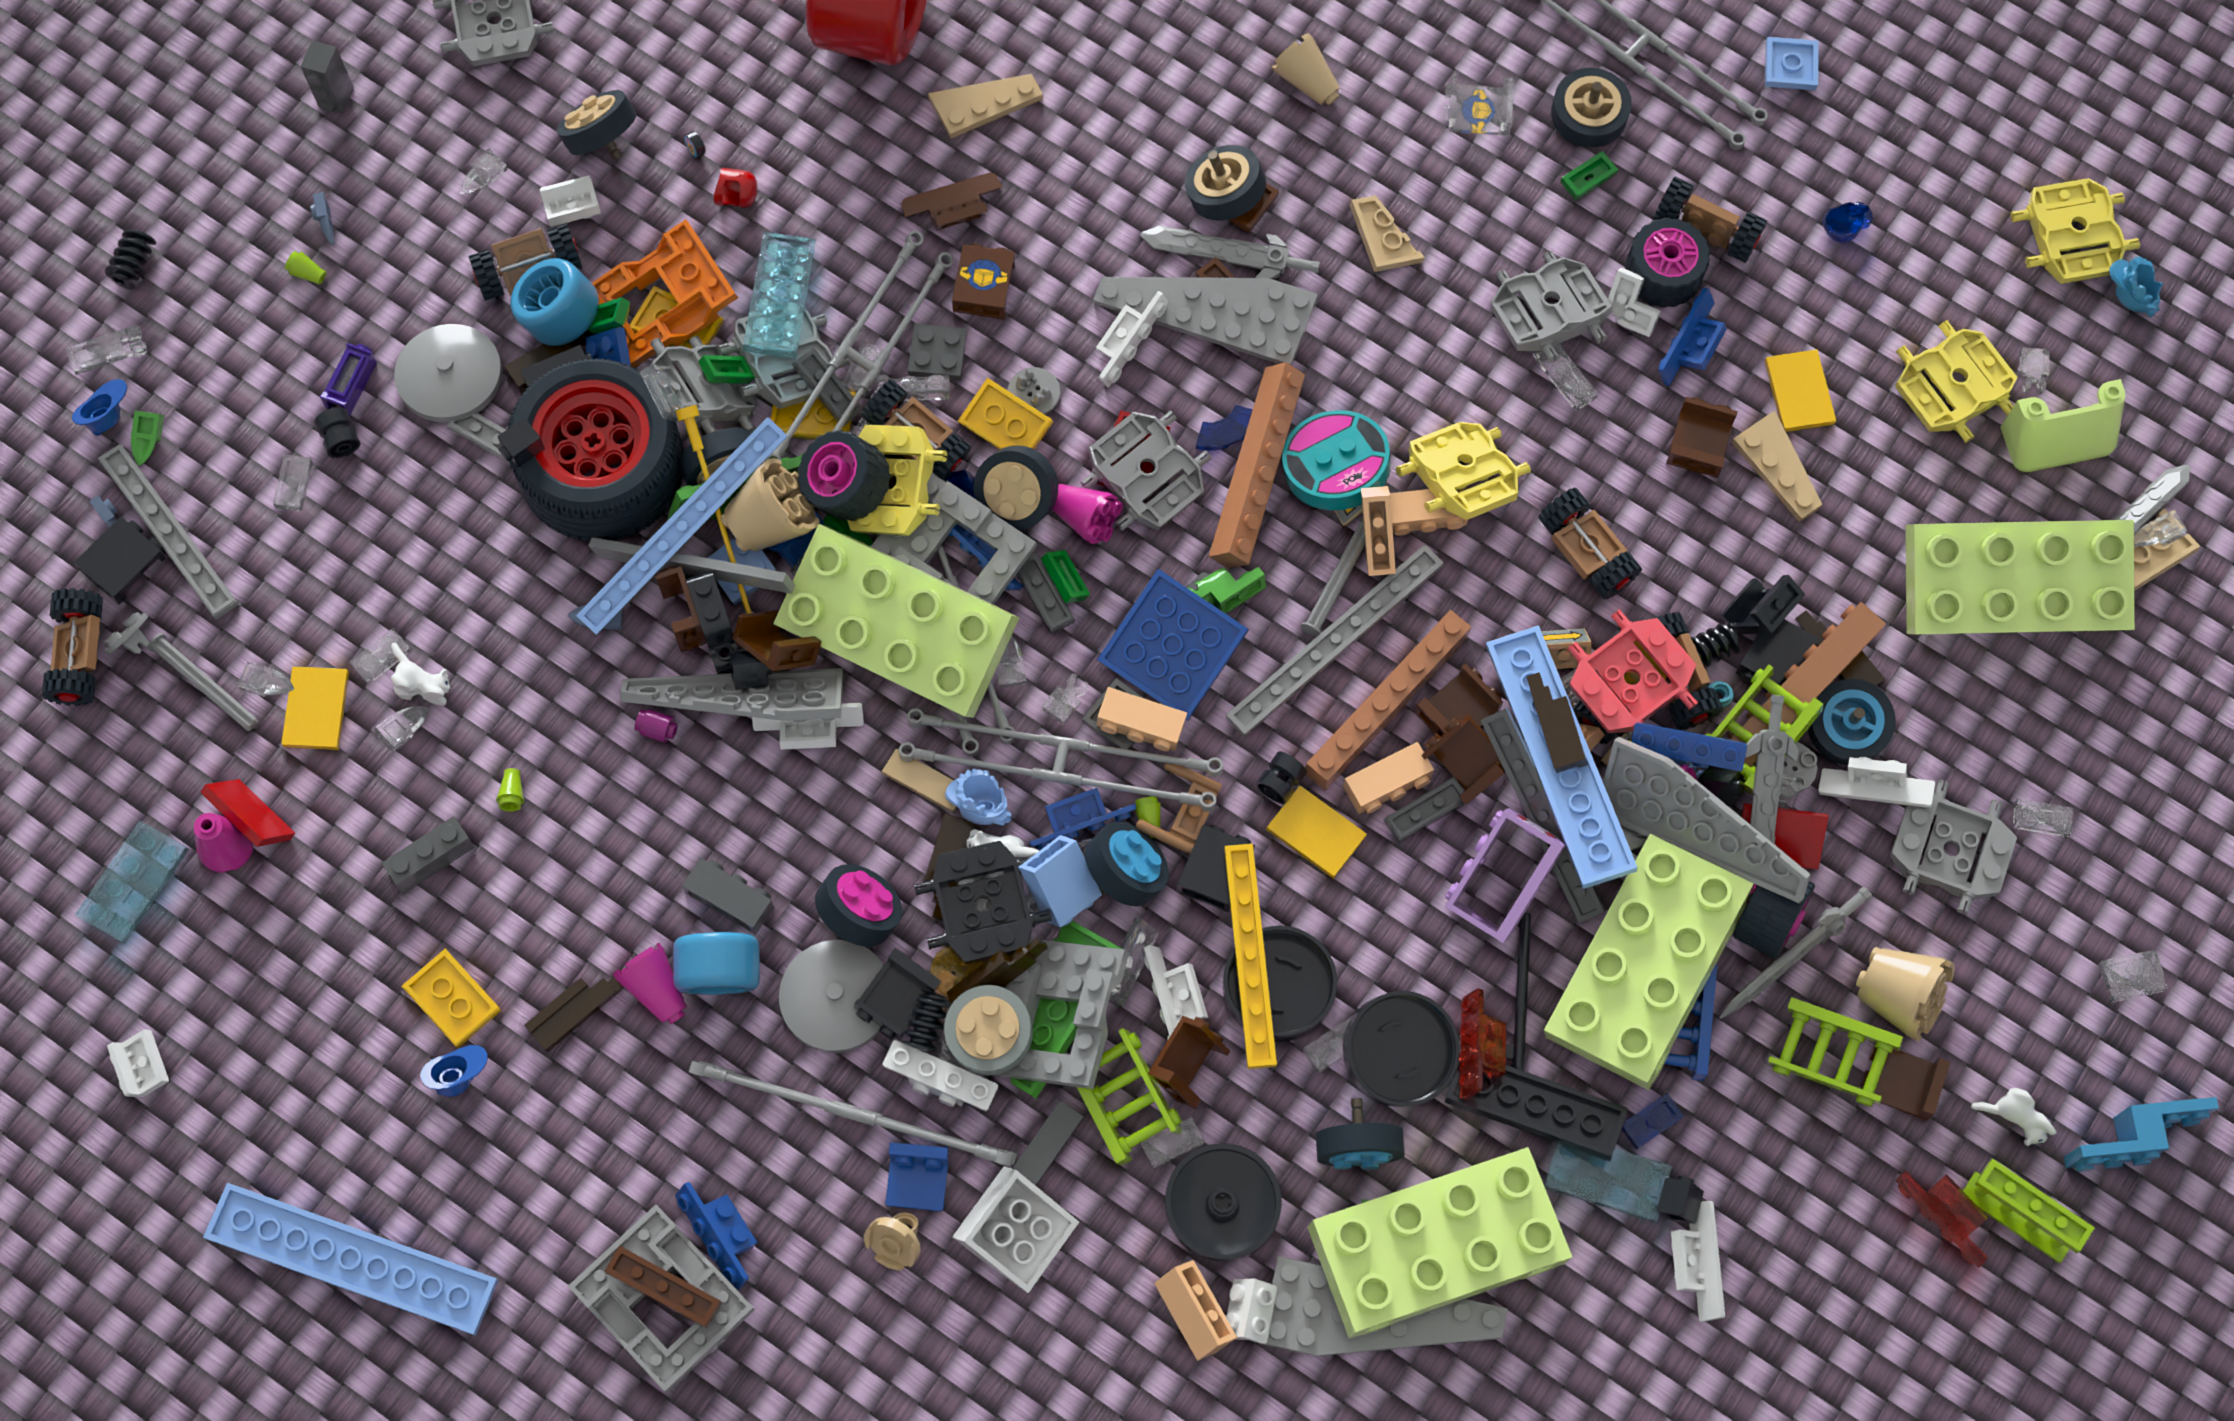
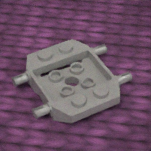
M433 0L435 10L450 7L454 16L457 38L452 41L440 42L442 53L457 50L458 54L461 53L462 57L472 66L528 57L538 45L539 35L554 33L552 22L538 25L534 23L531 0H476L466 4V0ZM492 17L501 18L497 24L488 23Z
M1549 251V254L1546 252L1543 255V259H1545L1547 264L1535 273H1523L1512 278L1509 277L1506 270L1499 271L1496 274L1502 285L1491 301V310L1517 351H1544L1549 362L1553 363L1560 357L1553 347L1556 344L1588 331L1592 333L1597 343L1604 342L1607 336L1600 325L1611 313L1612 305L1584 263L1565 257L1557 259L1553 251ZM1517 293H1520V295L1522 296L1527 307L1530 309L1535 319L1537 320L1538 325L1542 328L1541 330L1538 331L1537 327L1535 326L1527 311L1523 307L1522 303L1518 299L1516 295ZM1547 298H1554L1558 300V303L1549 304L1545 300Z
M784 305L735 320L732 341L717 346L720 356L733 352L738 353L739 356H744L755 376L753 384L740 387L742 397L746 398L754 394H760L779 409L807 401L813 391L799 373L775 381L772 377H781L785 373L795 371L791 364L813 347L827 364L833 358L828 346L820 340L817 327L827 325L825 314L811 318L807 310L792 305ZM786 347L792 352L782 353L778 348ZM845 357L839 368L850 366V359Z
M698 336L689 340V344H691L693 349L683 346L665 348L660 338L651 341L650 345L656 352L657 358L647 368V372L667 397L675 417H677L676 410L697 405L700 416L695 417L696 424L703 428L706 435L717 431L712 424L715 422L737 421L743 429H747L751 433L756 429L749 416L757 403L752 395L743 398L740 393V387L746 385L709 383L698 363L703 355H719L720 353H718L716 345H703ZM673 364L677 365V367L680 370V373L677 372ZM684 382L689 384L690 388L693 391V394L690 393L689 389L687 388Z
M1168 411L1160 419L1155 416L1133 412L1089 447L1088 451L1093 469L1092 473L1080 483L1082 487L1090 489L1098 481H1102L1111 493L1117 497L1118 501L1123 503L1127 514L1115 522L1117 527L1120 526L1119 529L1121 531L1136 521L1159 530L1203 495L1201 467L1212 458L1204 450L1193 459L1187 451L1175 442L1166 428L1177 420L1176 416L1172 415V411ZM1150 462L1155 470L1149 474L1144 473L1140 469V464ZM1181 470L1184 472V474L1177 478L1173 483H1171L1168 487H1166L1148 503H1143V501L1146 498H1148L1152 493H1154L1157 489H1159L1177 473H1179Z
M1938 780L1932 807L1906 805L1890 857L1902 875L1907 878L1903 889L1904 893L1909 891V895H1914L1918 882L1939 886L1950 894L1961 897L1957 912L1968 915L1972 901L1997 896L2000 893L2017 837L1999 820L2000 810L2003 806L2001 801L1997 803L1998 800H1991L1988 814L1985 815L1947 801L1945 796L1949 783ZM1934 816H1935V821H1934V824H1933V827H1932V830H1931V833H1930V836H1929V839H1928V842H1927V845H1926V849H1925V852H1924V855H1923L1921 864H1919V861H1920V858H1921V855H1922V852H1923V849H1924V846H1925V843H1926V840H1927V836H1928V833H1929V830H1930V827H1931L1933 818H1934ZM1984 834L1986 837L1972 881L1969 883L1967 882L1981 835ZM1944 845H1954L1957 849V855H1947L1944 851Z

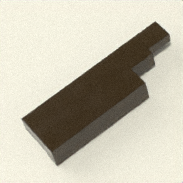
M586 330L576 340L561 346L542 344L505 365L506 371L521 394H523L527 386L521 369L578 345L586 344L585 337L591 334V332Z
M1807 610L1795 618L1803 630L1820 638L1816 644L1817 647L1825 640L1821 636L1827 628L1821 621L1816 623ZM1863 651L1839 674L1842 680L1860 679L1870 682L1877 687L1885 681V678Z
M1540 672L1526 676L1556 773L1577 766L1580 768L1588 765L1567 697L1563 696L1553 700L1549 686L1544 687Z
M947 813L944 814L923 882L933 879L939 854L968 848L966 845L967 839L970 837V831L974 829L975 823ZM958 881L949 883V887L957 886ZM935 894L932 902L936 903L932 918L943 921Z
M1037 937L1026 947L1021 946L1011 955L999 950L947 991L949 1001L953 1004L961 994L977 986L994 985L1004 988L1037 962L1036 958L1048 949L1047 943Z
M613 977L608 982L603 978L590 989L584 980L580 978L524 1026L548 1053L623 990L624 987Z

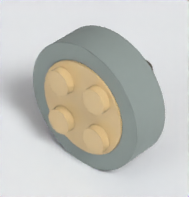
M983 985L967 990L953 1002L946 1015L944 1034L952 1055L964 1068L981 1075H997L1011 1070L1024 1059L1031 1046L1033 1027L1029 1013L1019 997L1005 988Z

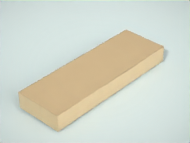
M895 749L883 768L882 774L954 814L958 807L949 802L945 796L947 787L954 780L916 759L910 762L901 760L899 750Z

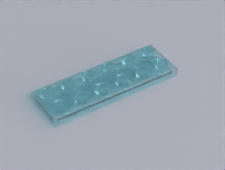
M764 232L743 342V352L791 359L797 358L816 239Z

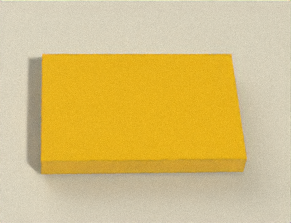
M653 286L630 323L631 328L637 333L677 306L678 302L671 293ZM720 317L691 338L698 336L703 345H710L724 322L723 318ZM689 338L679 346L693 349L691 344H689V340L691 338ZM671 343L667 347H675V345Z
M1818 349L1765 358L1764 362L1779 420L1785 432L1835 424L1836 417Z
M988 377L958 420L959 424L999 450L1015 445L1026 446L1035 450L1054 422L1051 418Z
M850 392L855 397L856 392ZM817 397L792 437L815 440L819 436L833 431L838 422ZM807 401L781 409L773 405L770 419L786 434ZM852 420L843 426L842 430L844 432H850Z
M292 667L281 744L284 748L339 750L349 671L347 669Z
M1302 786L1296 789L1266 828L1268 832L1333 879L1367 836V833Z
M446 948L402 985V988L457 1049L501 1012L496 1003Z

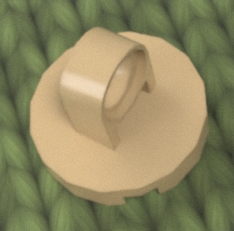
M899 1213L893 1219L889 1217L877 1218L865 1231L864 1242L866 1248L869 1249L871 1246L872 1250L877 1254L874 1259L887 1268L897 1271L902 1270L905 1266L910 1268L916 1262L921 1252L920 1243L916 1237L918 1219L910 1213ZM905 1224L910 1225L912 1229H909Z

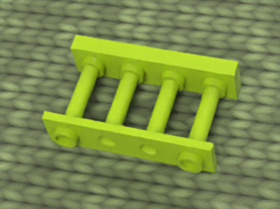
M1768 665L1765 670L1760 668L1751 679L1752 686L1712 735L1708 732L1706 736L1722 738L1729 730L1747 744L1754 735L1735 721L1747 709L1769 726L1770 712L1753 701L1760 690L1765 688L1773 695L1784 696V703L1796 711L1798 718L1792 725L1789 723L1785 724L1782 721L1780 724V731L1792 737L1796 744L1823 711V703L1815 697L1810 703L1806 701L1804 703L1770 679L1773 676V667ZM1744 763L1743 770L1740 772L1746 781L1744 783L1745 790L1754 796L1753 787L1756 767H1750Z
M1791 997L1788 1012L1793 1013L1792 1018L1794 1020L1780 1059L1769 1057L1768 1063L1770 1066H1773L1772 1071L1787 1077L1792 1073L1856 1096V1102L1872 1107L1873 1103L1880 1105L1882 1096L1874 1094L1888 1053H1892L1893 1049L1900 1051L1903 1037ZM1810 1019L1820 1023L1821 1032L1808 1068L1805 1069L1791 1064V1060L1804 1024L1808 1023ZM1838 1029L1848 1033L1847 1038H1849L1836 1077L1832 1079L1818 1074L1832 1033H1836ZM1866 1039L1876 1043L1875 1048H1877L1864 1087L1860 1089L1846 1084L1860 1043H1864Z
M1122 1028L1118 1032L1123 1041L1103 1052L1099 1068L1128 1051L1136 1067L1101 1087L1098 1085L1094 1086L1093 1089L1077 1087L1116 1164L1125 1165L1133 1160L1129 1154L1132 1151V1147L1169 1127L1170 1131L1178 1135L1182 1132L1179 1126L1182 1120L1174 1107L1170 1109L1158 1084L1148 1075L1150 1069L1139 1050L1142 1044L1135 1032L1130 1033V1031ZM1143 1077L1149 1089L1148 1093L1114 1112L1111 1110L1107 1111L1103 1103L1106 1100L1105 1097ZM1156 1102L1163 1116L1162 1118L1128 1137L1120 1136L1116 1128L1119 1126L1118 1122Z
M1994 1159L1989 1161L1981 1175L1976 1171L1973 1173L1959 1195L2059 1264L2069 1249L2076 1254L2079 1253L2095 1228Z

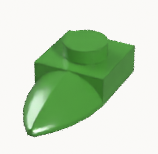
M134 411L131 449L138 465H142L147 461L154 450L156 441L161 442L164 415Z

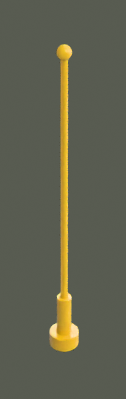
M692 405L675 412L678 421L685 422L693 452H697L706 481L710 475L702 453L704 447L695 417L700 415L697 405ZM719 508L715 514L730 562L736 563L725 525L721 521V511ZM737 584L745 612L750 614L752 612L744 586Z

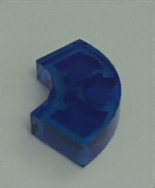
M1235 405L1232 412L1224 419L1216 422H1202L1196 442V449L1207 451L1228 448V446L1241 439L1243 440L1253 409Z

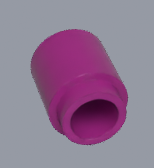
M651 709L647 711L640 710L634 726V730L640 732V735L663 743H667L669 739L673 740L678 729L675 717Z

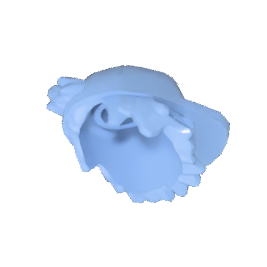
M974 768L972 772L967 770L965 774H960L959 778L952 781L945 792L946 799L959 808L966 820L979 825L995 823L1001 826L1011 821L1012 815L1007 810V799L1004 790L999 788L998 781L995 780L994 776H990L987 770H976Z

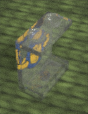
M1452 73L1451 83H1446L1445 99H1449V106L1445 105L1443 121H1448V132L1509 136L1513 116L1514 78L1504 77L1501 88L1458 85V74Z

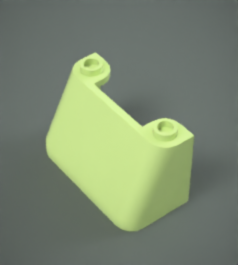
M2121 379L2104 383L2097 392L2099 403L2088 407L2050 414L2046 403L2039 398L2031 397L2018 400L2000 427L2015 468L2022 472H2032L2110 455L2118 443L2126 397Z

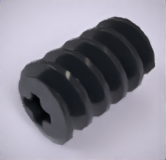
M126 229L122 233L123 238L118 241V247L113 252L114 256L109 260L110 265L106 266L104 272L114 283L133 290L135 285L130 280L138 281L140 278L134 271L143 272L144 267L138 262H148V258L143 253L151 254L153 250L147 244L156 245V241L144 232Z
M1726 621L1725 624H1718L1715 629H1707L1706 633H1698L1696 638L1691 637L1701 662L1706 667L1711 666V657L1715 662L1719 663L1721 661L1720 653L1725 658H1729L1731 656L1730 648L1735 654L1740 652L1738 635L1729 621Z
M920 988L926 997L916 998V1001L922 1008L912 1009V1012L918 1016V1019L908 1020V1023L914 1027V1030H905L904 1034L910 1038V1041L901 1042L923 1051H936L937 1047L931 1043V1040L941 1039V1036L935 1032V1029H944V1024L939 1019L946 1018L947 1013L943 1008H950L952 1003L946 999V996Z

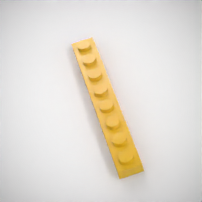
M1253 844L1225 846L1224 852L1247 1070L1276 1067V1052Z

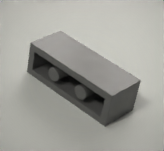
M312 40L300 67L318 107L326 112L335 111L343 113L354 89L337 47Z
M453 816L382 862V865L402 894H405L475 847Z
M700 858L682 884L684 892L756 935L774 908L773 902L770 899L771 895L759 887L756 890L746 885L748 882L736 873H733L732 876L723 871L724 867L712 859L707 862Z

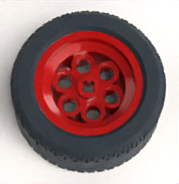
M584 359V361L568 362L566 365L562 364L561 367L553 368L552 371H548L547 374L539 377L537 381L535 380L523 392L522 397L519 398L516 406H514L507 429L525 418L540 436L545 449L520 467H517L512 460L509 463L528 506L544 524L564 536L580 541L590 542L591 538L594 537L614 541L621 538L625 539L627 536L630 537L637 532H641V530H645L646 527L654 524L655 520H658L669 509L670 504L673 503L676 491L680 489L683 480L678 461L684 451L672 407L663 391L653 380L636 368L621 362L608 359ZM622 438L628 439L623 444L616 443L618 440ZM569 454L575 455L571 460H564ZM613 463H621L618 468H610ZM587 471H595L592 476H584Z

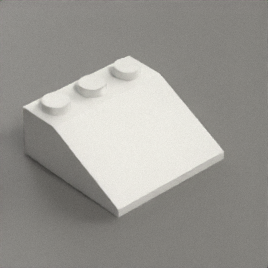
M1004 1166L952 1237L976 1257L1023 1291L1029 1293L1079 1221L1017 1170Z

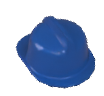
M116 379L102 385L86 402L72 414L73 422L78 425H85L96 436L113 427L120 419L119 403L127 392L125 381Z
M469 1045L429 1061L423 1067L421 1081L426 1087L435 1089L439 1095L446 1097L460 1095L468 1089L473 1078L485 1068L488 1054L479 1045Z

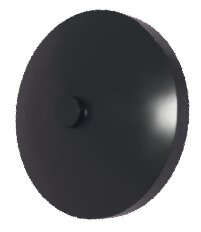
M1227 1143L1203 1146L1183 1158L1172 1172L1165 1194L1166 1217L1176 1238L1194 1254L1213 1261L1238 1260L1259 1250L1274 1233L1282 1207L1280 1186L1270 1166L1253 1151L1242 1146Z

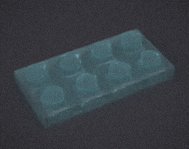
M139 821L75 916L125 944L189 849L185 845Z
M1556 1143L1544 1187L1656 1223L1659 1217L1657 1208L1665 1178H1669L1672 1166L1616 1148L1609 1162Z

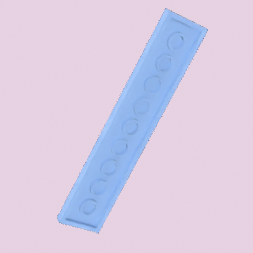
M1539 625L1486 642V648L1521 736L1534 761L1547 801L1582 889L1637 872V865L1571 704L1570 707L1588 765L1580 768L1577 766L1556 773L1526 676L1540 672L1544 687L1549 686L1553 700L1566 696L1568 699V696Z
M230 1183L226 1184L203 1236L204 1239L474 1336L478 1332L499 1281L497 1278Z

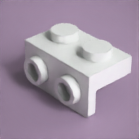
M590 176L540 189L550 227L601 214Z
M143 1029L123 1043L112 1042L107 1045L110 1060L119 1079V1086L125 1096L145 1097L169 1082L151 1030Z
M1257 1279L1233 1280L1226 1318L1237 1336L1234 1340H1251L1260 1344L1267 1343L1277 1286Z

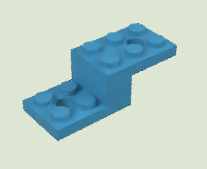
M2217 1097L2131 1105L2113 1117L2118 1142L2081 1145L2064 1157L2066 1168H2076L2077 1172L2093 1170L2096 1165H2104L2105 1169L2122 1167V1163L2133 1162V1166L2151 1164V1160L2160 1158V1154L2169 1149L2165 1128L2172 1127V1123L2182 1122L2184 1127L2200 1124V1120L2210 1118V1114L2219 1109Z

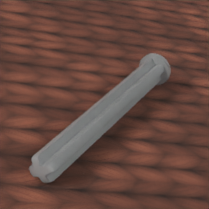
M1363 518L1307 622L1301 624L1302 630L1311 636L1317 637L1321 634V626L1365 547Z
M159 633L150 640L147 646L150 652L155 651L245 730L250 731L257 725L258 720L167 642L165 634Z

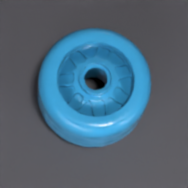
M553 258L535 264L520 277L513 289L510 304L514 318L537 341L548 346H561L576 340L590 327L598 311L599 297L594 285L572 263L563 259Z
M735 932L697 933L677 938L673 945V981L675 988L679 992L695 995L737 994L755 990L760 982V950L757 938L753 935Z

